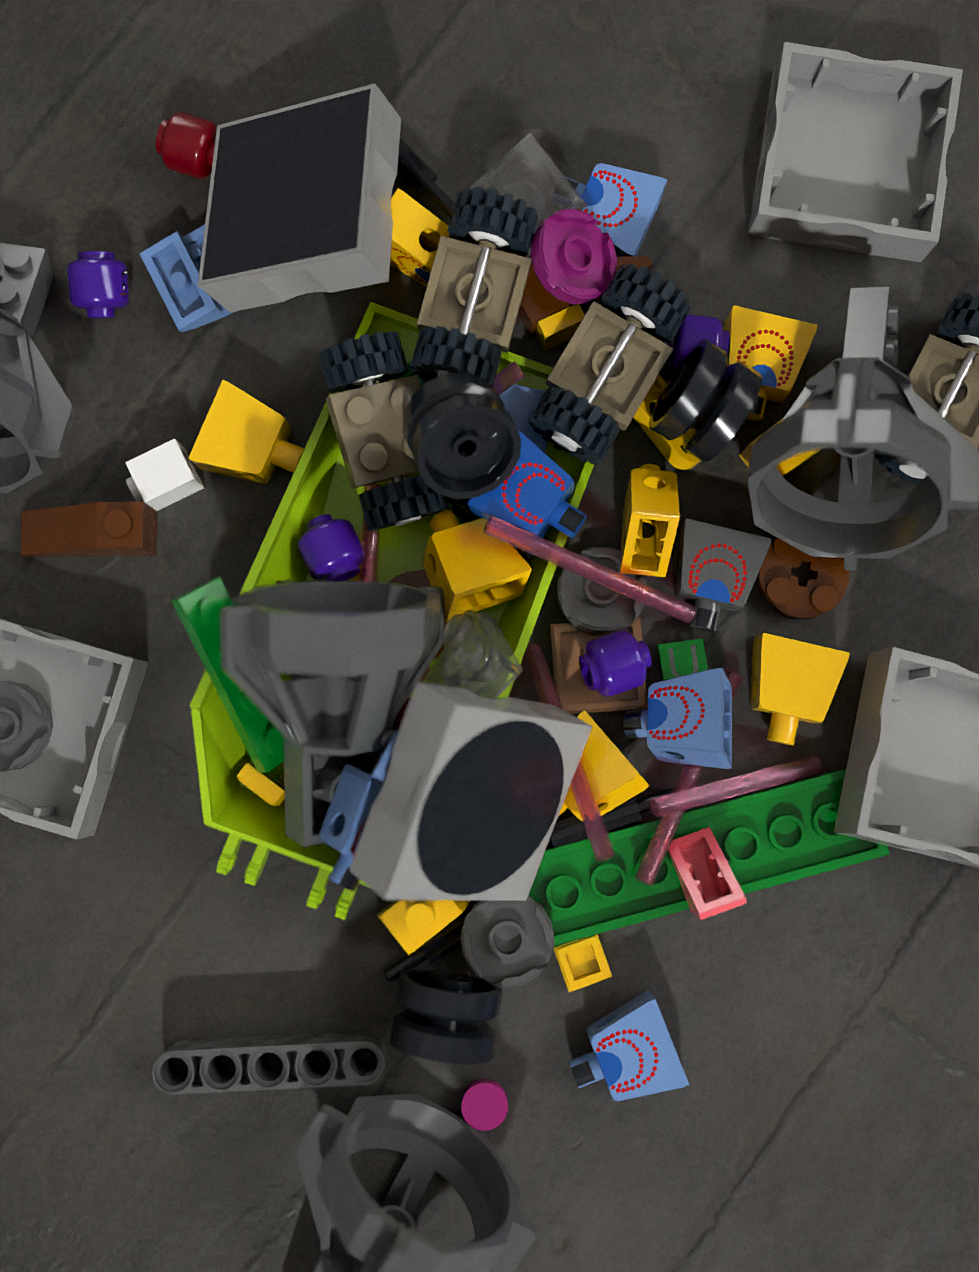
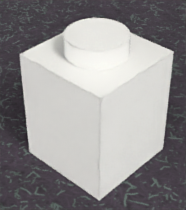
M172 439L125 462L131 474V477L127 478L126 482L133 497L137 502L144 501V503L156 511L204 488L193 463L188 459L189 454L187 450L176 439Z

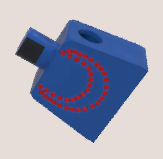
M518 431L521 437L520 458L512 474L496 489L479 497L471 498L467 504L472 514L479 518L490 520L495 525L535 542H540L551 525L573 539L587 518L586 514L567 503L574 491V480L527 436Z

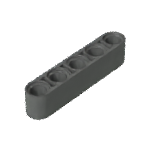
M372 1031L182 1040L175 1042L157 1058L153 1065L152 1077L159 1090L172 1095L360 1086L371 1084L380 1078L388 1059L389 1049L385 1039ZM360 1048H369L377 1055L378 1063L371 1067H364L358 1064L354 1052ZM314 1050L323 1051L330 1058L331 1066L326 1069L313 1067L309 1062L308 1053ZM270 1052L278 1055L283 1062V1070L275 1072L267 1069L263 1064L262 1054ZM227 1055L232 1058L236 1066V1072L227 1074L220 1071L216 1064V1056ZM177 1057L184 1060L188 1066V1075L179 1076L175 1074L170 1066V1058Z

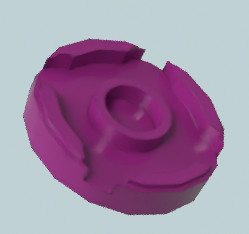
M577 209L559 210L540 223L532 237L530 253L534 271L544 288L557 299L573 305L589 303L603 294L616 274L617 255L614 243L608 232L603 234L600 228L596 226L599 222L592 215Z

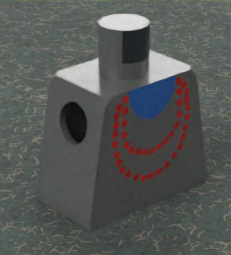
M688 518L683 521L678 531L675 597L694 602L689 623L690 627L716 632L721 609L738 611L744 607L770 547L771 538Z

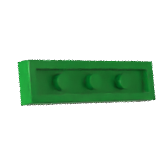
M214 578L171 600L257 772L267 773L284 762V738L222 670L220 612L222 608L232 606V600L221 578Z

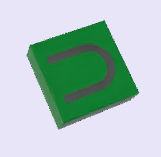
M703 638L656 646L661 681L708 670Z

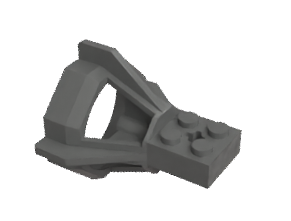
M0 243V432L3 425L15 435L13 437L0 438V493L8 494L42 474L47 458L61 457L75 411L33 342V337L55 275L47 250L44 248Z
M889 287L850 288L843 358H836L806 381L805 388L783 420L762 434L753 445L747 479L754 525L811 557L844 558V570H857L858 558L890 559L947 530L948 509L973 510L979 507V450L914 391L910 378L895 368L898 362V339H889V335H897L899 309L898 306H889ZM834 447L835 451L841 455L838 502L817 498L799 490L781 475L776 466L782 461L800 453ZM874 450L903 458L927 474V477L912 490L892 499L871 503Z
M288 579L278 580L276 585L258 586L233 598L232 606L222 608L220 612L222 670L284 738L285 835L303 847L323 843L320 840V831L345 765L349 764L372 775L388 745V741L394 733L392 728L397 714L414 690L417 681L421 679L443 645V588L436 586L412 587L401 583L341 580L295 582ZM279 673H290L291 680L282 681Z
M418 1093L357 1097L348 1115L325 1104L321 1106L296 1152L321 1243L319 1258L311 1272H514L535 1240L537 1225L515 1212L520 1189L485 1133L471 1127L464 1119ZM367 1149H388L407 1154L380 1207L368 1195L356 1177L350 1162V1155ZM435 1171L453 1186L469 1211L475 1238L466 1244L440 1242L415 1232V1222L411 1216Z

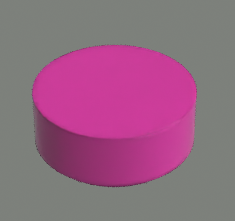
M478 1079L468 1085L463 1093L461 1110L465 1121L471 1127L481 1131L497 1128L504 1121L508 1112V1098L504 1088L491 1079Z

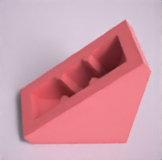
M710 827L666 842L689 909L700 920L747 903L746 897Z

